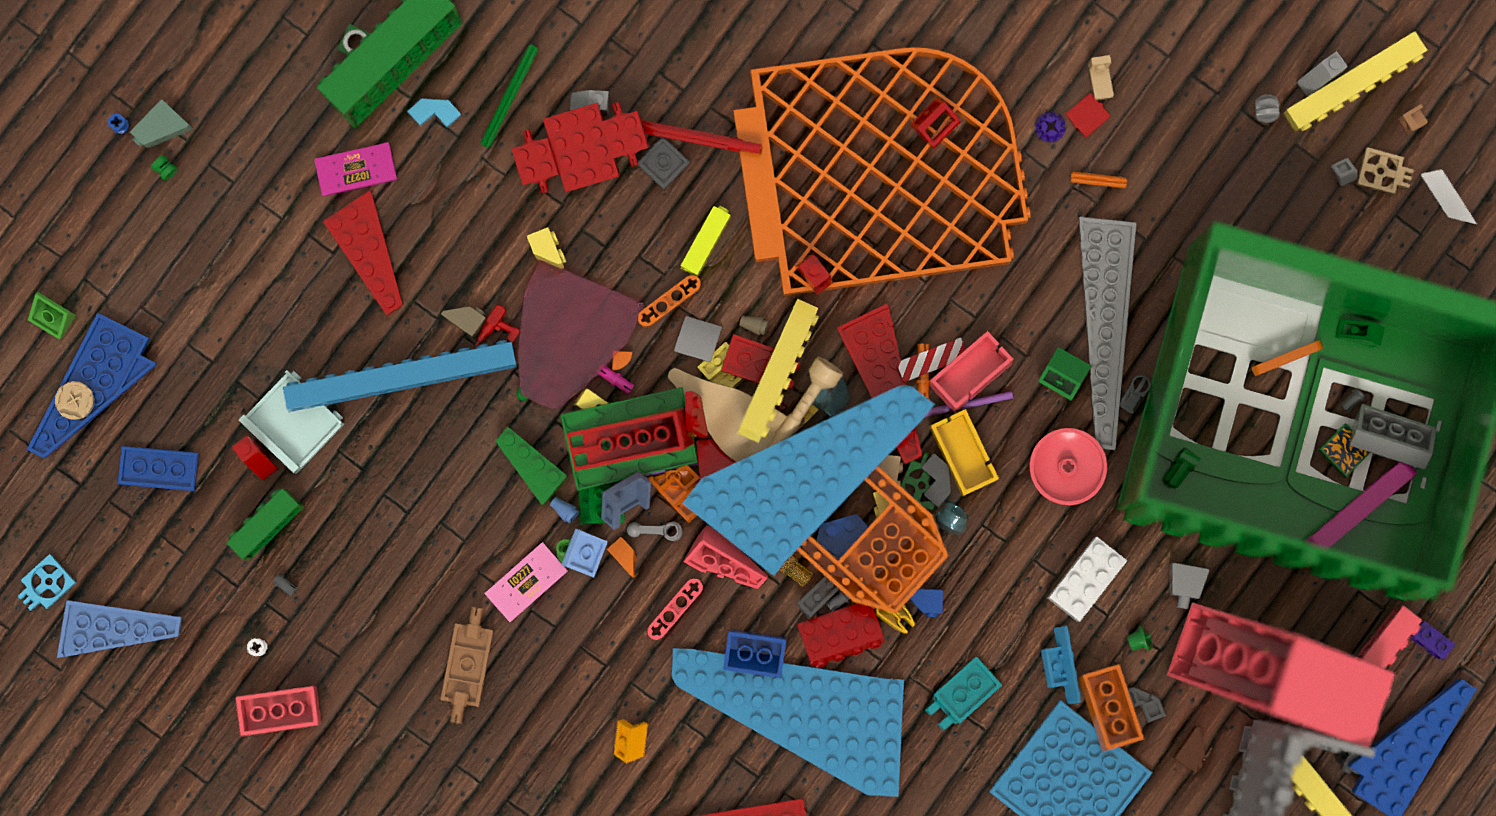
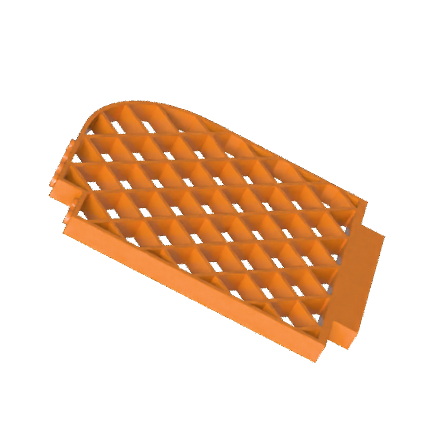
M912 47L751 70L756 107L734 110L737 138L742 139V141L763 146L761 155L742 151L739 153L755 262L778 259L784 297L814 292L806 281L795 274L797 271L795 266L803 261L810 252L833 268L830 273L831 279L837 271L848 279V281L834 282L824 291L1011 263L1014 253L1013 248L1009 247L1008 240H1011L1010 229H1006V226L1026 224L1028 218H1031L1029 206L1026 207L1025 199H1028L1027 189L1023 188L1022 181L1025 180L1024 170L1020 169L1019 162H1022L1021 151H1017L1014 128L1006 104L994 85L974 66L949 53L928 48ZM909 56L903 65L893 59L895 57ZM916 56L946 61V64L930 85L907 69ZM882 59L898 71L884 91H881L861 76L871 61ZM863 62L857 72L846 65ZM951 64L960 67L976 78L957 105L934 89ZM836 66L851 77V80L837 98L815 83V80L825 67ZM817 69L810 79L800 72ZM790 73L805 84L790 105L768 89L779 74ZM770 75L764 85L761 86L760 77ZM902 75L925 91L910 111L887 95ZM856 81L879 97L864 118L841 102ZM979 82L989 91L997 103V107L984 124L960 108ZM809 88L832 104L817 125L794 109ZM763 94L785 110L769 132L767 131ZM929 94L935 99L943 100L954 114H957L979 130L964 151L946 137L940 142L959 156L944 177L921 161L931 147L928 143L918 157H916L894 141L908 121L913 122L917 118L914 113ZM882 101L905 117L891 137H888L868 122ZM836 107L859 123L844 144L821 128ZM999 110H1001L1010 143L987 127ZM790 114L812 130L797 151L775 136V133ZM948 116L937 131L929 126L925 132L932 136L931 139L933 140L947 126L951 118ZM863 127L886 143L871 164L848 148ZM982 133L1005 149V152L991 170L967 154ZM816 134L839 149L824 171L801 155ZM769 140L793 156L777 178H774ZM889 147L912 162V165L898 183H895L875 168V165ZM1010 152L1012 154L1017 189L994 173ZM843 153L866 169L851 190L828 175ZM796 160L819 176L804 197L781 181ZM962 160L986 176L971 197L948 181V178ZM916 166L939 182L925 203H922L901 187ZM869 173L893 189L878 210L854 194ZM823 179L846 195L831 217L808 201ZM989 179L1013 196L998 217L974 200ZM776 186L800 202L784 224H781ZM942 186L966 202L952 223L928 207ZM896 193L920 209L905 230L881 214ZM1016 198H1019L1021 218L1002 220L1001 218ZM850 199L873 215L858 237L835 221ZM803 206L826 222L811 244L788 228ZM969 206H972L993 222L978 243L955 227ZM923 212L946 228V231L931 250L908 233ZM876 219L900 235L885 256H882L861 240ZM830 225L853 241L838 263L815 247ZM996 225L1000 227L1005 258L1000 259L981 246ZM783 232L806 248L805 252L789 271ZM950 232L973 248V251L963 264L951 265L935 253ZM903 239L927 255L916 271L904 272L888 260ZM857 245L880 261L869 278L858 279L841 267ZM976 252H979L988 259L987 261L969 263ZM930 258L942 266L922 270ZM883 265L896 273L876 276ZM789 278L793 279L802 287L791 289Z

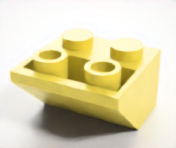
M545 228L527 235L537 260L558 269H564L563 263L566 260L562 250H557L556 248L559 242L554 231L550 232L549 228Z

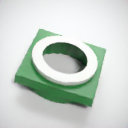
M349 24L337 50L348 54L352 50L347 44L350 35L360 34L364 38L366 35L370 36L371 33Z

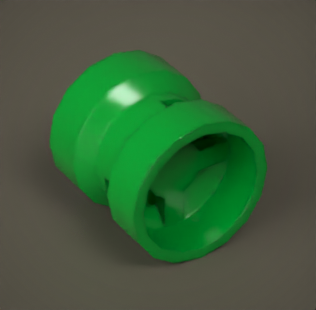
M165 155L158 157L151 165V168L158 172L164 181L172 178L178 170L174 164L169 162Z

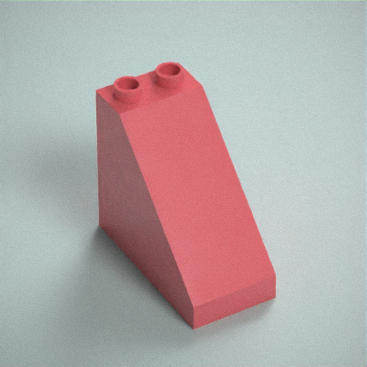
M1193 602L1167 673L1169 677L1369 748L1372 738L1377 731L1378 721L1385 701L1390 694L1391 683L1395 675L1299 636ZM1269 647V651H1268V652L1263 651L1264 649H1266V648Z

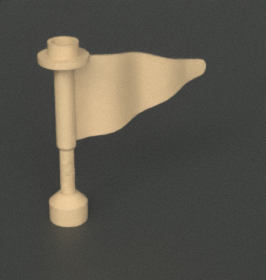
M817 357L809 369L812 383L793 412L786 416L774 408L773 410L777 411L772 422L768 420L766 426L770 428L766 437L760 438L759 443L737 434L753 396L729 386L706 381L677 368L670 370L668 378L677 388L683 387L684 396L685 392L693 391L701 396L708 432L726 455L739 462L792 437L800 426L801 419L821 389L835 387L843 372L829 361Z

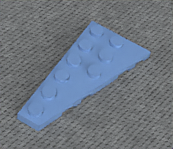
M66 600L57 658L179 637L183 617Z

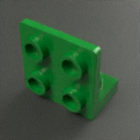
M599 485L578 490L580 525L605 523L602 520V496L604 491L614 485ZM624 513L620 516V523L625 522Z

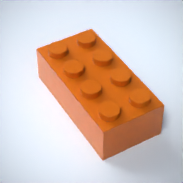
M1119 664L1082 675L1078 678L1102 752L1144 739Z

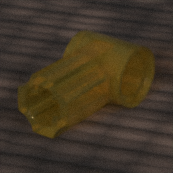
M792 555L779 569L781 573L785 576L788 575L802 587L813 576Z

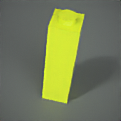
M713 206L684 258L681 269L694 276H699L731 218L727 209L722 206L718 208Z

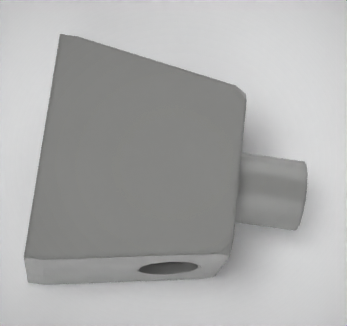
M1170 563V595L1179 596L1177 608L1189 609L1190 598H1200L1209 569Z

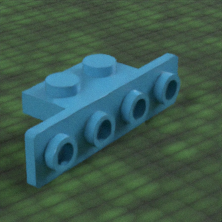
M1067 626L1054 628L1057 647L1041 650L1048 688L1064 686L1067 704L1080 703L1081 693L1078 688L1070 633Z

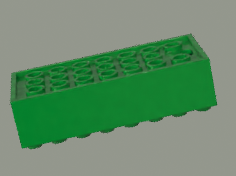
M402 0V5L398 9L394 8L391 10L388 18L384 22H379L375 26L374 32L370 36L366 35L360 41L361 45L357 49L350 50L346 55L347 58L342 63H337L332 69L333 72L328 77L324 76L319 81L318 90L327 102L354 129L463 24L455 5L450 0Z

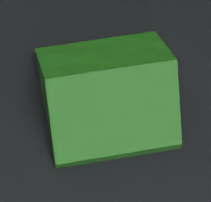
M37 292L28 321L60 340L76 315Z

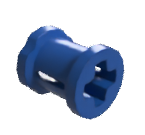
M112 114L108 119L109 127L118 134L125 133L129 128V122L120 114ZM118 120L122 122L119 124V127L115 125L118 124Z

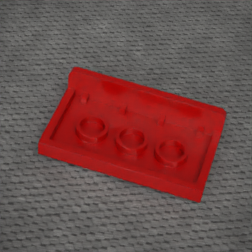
M860 603L797 624L811 667L821 668L826 666L827 662L833 660L838 662L845 659V656L851 654L853 656L859 655L864 652L863 650L868 648L877 649L884 643V637L873 607Z

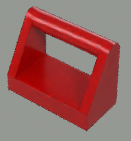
M936 98L910 126L935 149L961 121L943 100ZM945 112L952 121L932 140L925 130Z

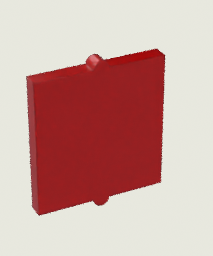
M1091 93L1065 114L1074 124L1073 127L1077 128L1085 138L1111 117L1103 108V104L1095 100Z

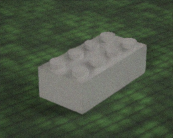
M1362 404L1354 419L1350 446L1425 470L1433 453L1436 427Z

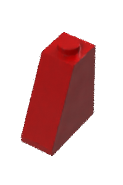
M245 436L232 447L243 463L261 480L264 481L278 470L256 439Z

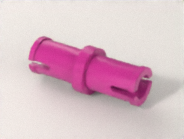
M603 364L599 368L601 370H598L597 375L610 382L612 387L616 386L627 395H630L635 385L621 377L622 374L619 372L615 373Z

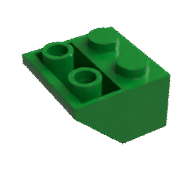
M1058 347L1038 382L1072 401L1091 365Z

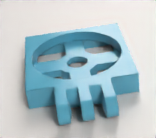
M49 554L21 579L27 588L18 597L22 599L26 595L28 596L23 601L25 605L33 601L28 607L30 611L40 603L48 609L77 582L52 554ZM45 565H54L57 569L52 574H48L43 567ZM35 574L42 579L41 584L36 588L32 586V578ZM62 575L65 578L63 589L57 585V579ZM47 578H51L53 580V583L51 585L46 584L45 581ZM46 589H51L56 596L43 598L41 594Z

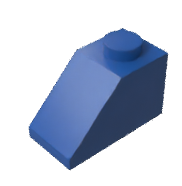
M918 589L909 599L921 613H926V617H938V614H942L943 590Z

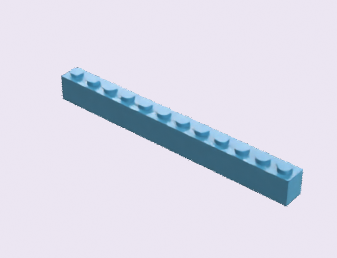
M507 340L496 342V345L493 346L482 344L473 350L462 348L457 353L442 352L437 357L426 355L420 357V360L417 361L406 359L401 361V364L386 363L381 368L376 369L374 366L366 367L361 372L350 370L344 372V375L336 376V374L326 375L325 379L320 380L309 378L305 383L300 384L297 381L289 382L287 386L283 387L286 408L289 413L516 368V361L512 342L507 343Z

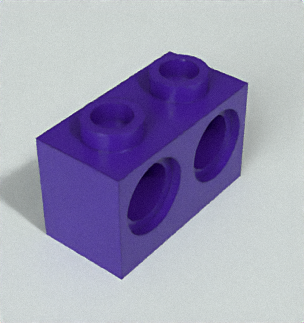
M1421 621L1419 631L1415 635L1411 634L1409 638L1437 660H1444L1455 644L1426 621Z

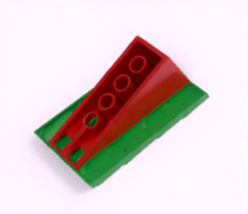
M683 387L561 414L577 490L624 480L636 472L646 475L698 463L693 433L685 429V396Z

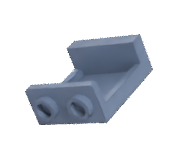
M636 472L604 491L602 496V520L615 530L620 527L621 514L638 504L647 510L650 505V480L640 472Z

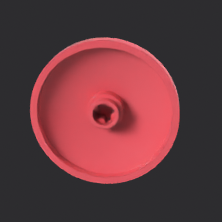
M1064 428L1050 432L1037 443L1030 457L1029 471L1035 488L1047 500L1060 505H1077L1089 500L1100 490L1107 474V460L1101 445L1090 434L1078 429Z

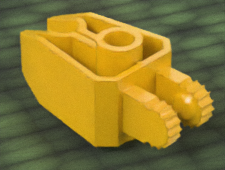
M904 605L896 614L882 609H875L877 617L901 633L906 634L908 631L901 625L900 619H904L911 627L915 625L911 614Z

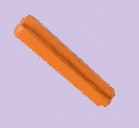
M1072 172L1070 176L1072 183L1125 188L1127 185L1126 177Z

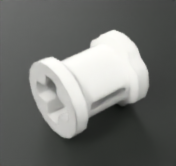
M252 639L247 645L249 654L253 656H262L268 649L266 641L261 639ZM256 643L261 644L259 652L254 650Z

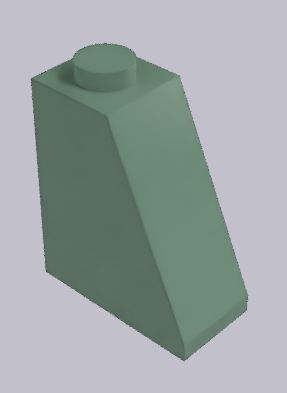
M161 99L130 133L134 136L132 140L140 147L144 145L146 148H150L189 132L193 128Z

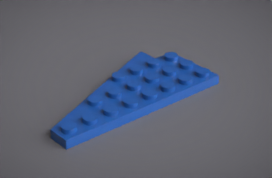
M97 313L59 386L60 388L71 381L87 385L92 390L95 398L91 413L79 420L68 419L57 410L54 396L27 450L46 459L155 368L157 363L142 356L150 338Z

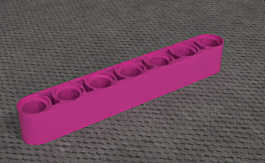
M1397 462L1308 537L1304 543L1328 549L1418 472L1412 465Z

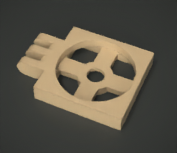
M1367 147L1356 185L1394 195L1397 186L1406 189L1410 188V184L1404 183L1403 180L1411 182L1412 177L1405 175V173L1413 174L1414 170L1402 167L1404 157ZM1380 155L1378 164L1372 165L1367 163L1369 158ZM1388 158L1393 162L1396 171L1388 169L1386 165ZM1379 167L1384 169V173L1381 175L1377 173ZM1365 171L1374 174L1373 184L1368 183L1364 176ZM1384 177L1394 179L1390 185L1386 187L1381 186Z

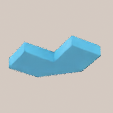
M421 99L408 110V113L420 126L434 114L447 128L462 116L449 100Z

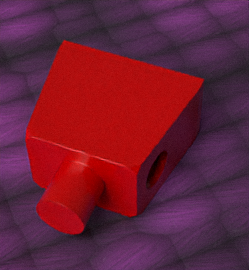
M814 254L809 255L795 266L817 295L833 284L830 274Z

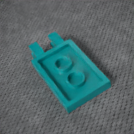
M976 656L933 694L934 697L932 699L934 702L925 711L930 716L941 708L947 716L937 725L942 730H945L952 723L956 725L965 720L996 692L1002 684Z

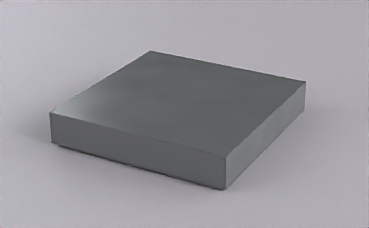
M661 137L638 161V166L665 190L690 164V161L667 139Z

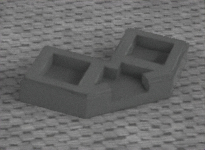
M933 454L921 468L935 480L923 496L938 508L951 493L949 466L936 454Z
M1135 687L1128 688L1133 707L1141 706L1147 723L1166 716L1159 697Z

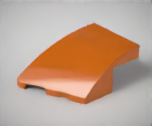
M688 465L648 478L655 489L688 524L697 516L683 504L700 482V477Z

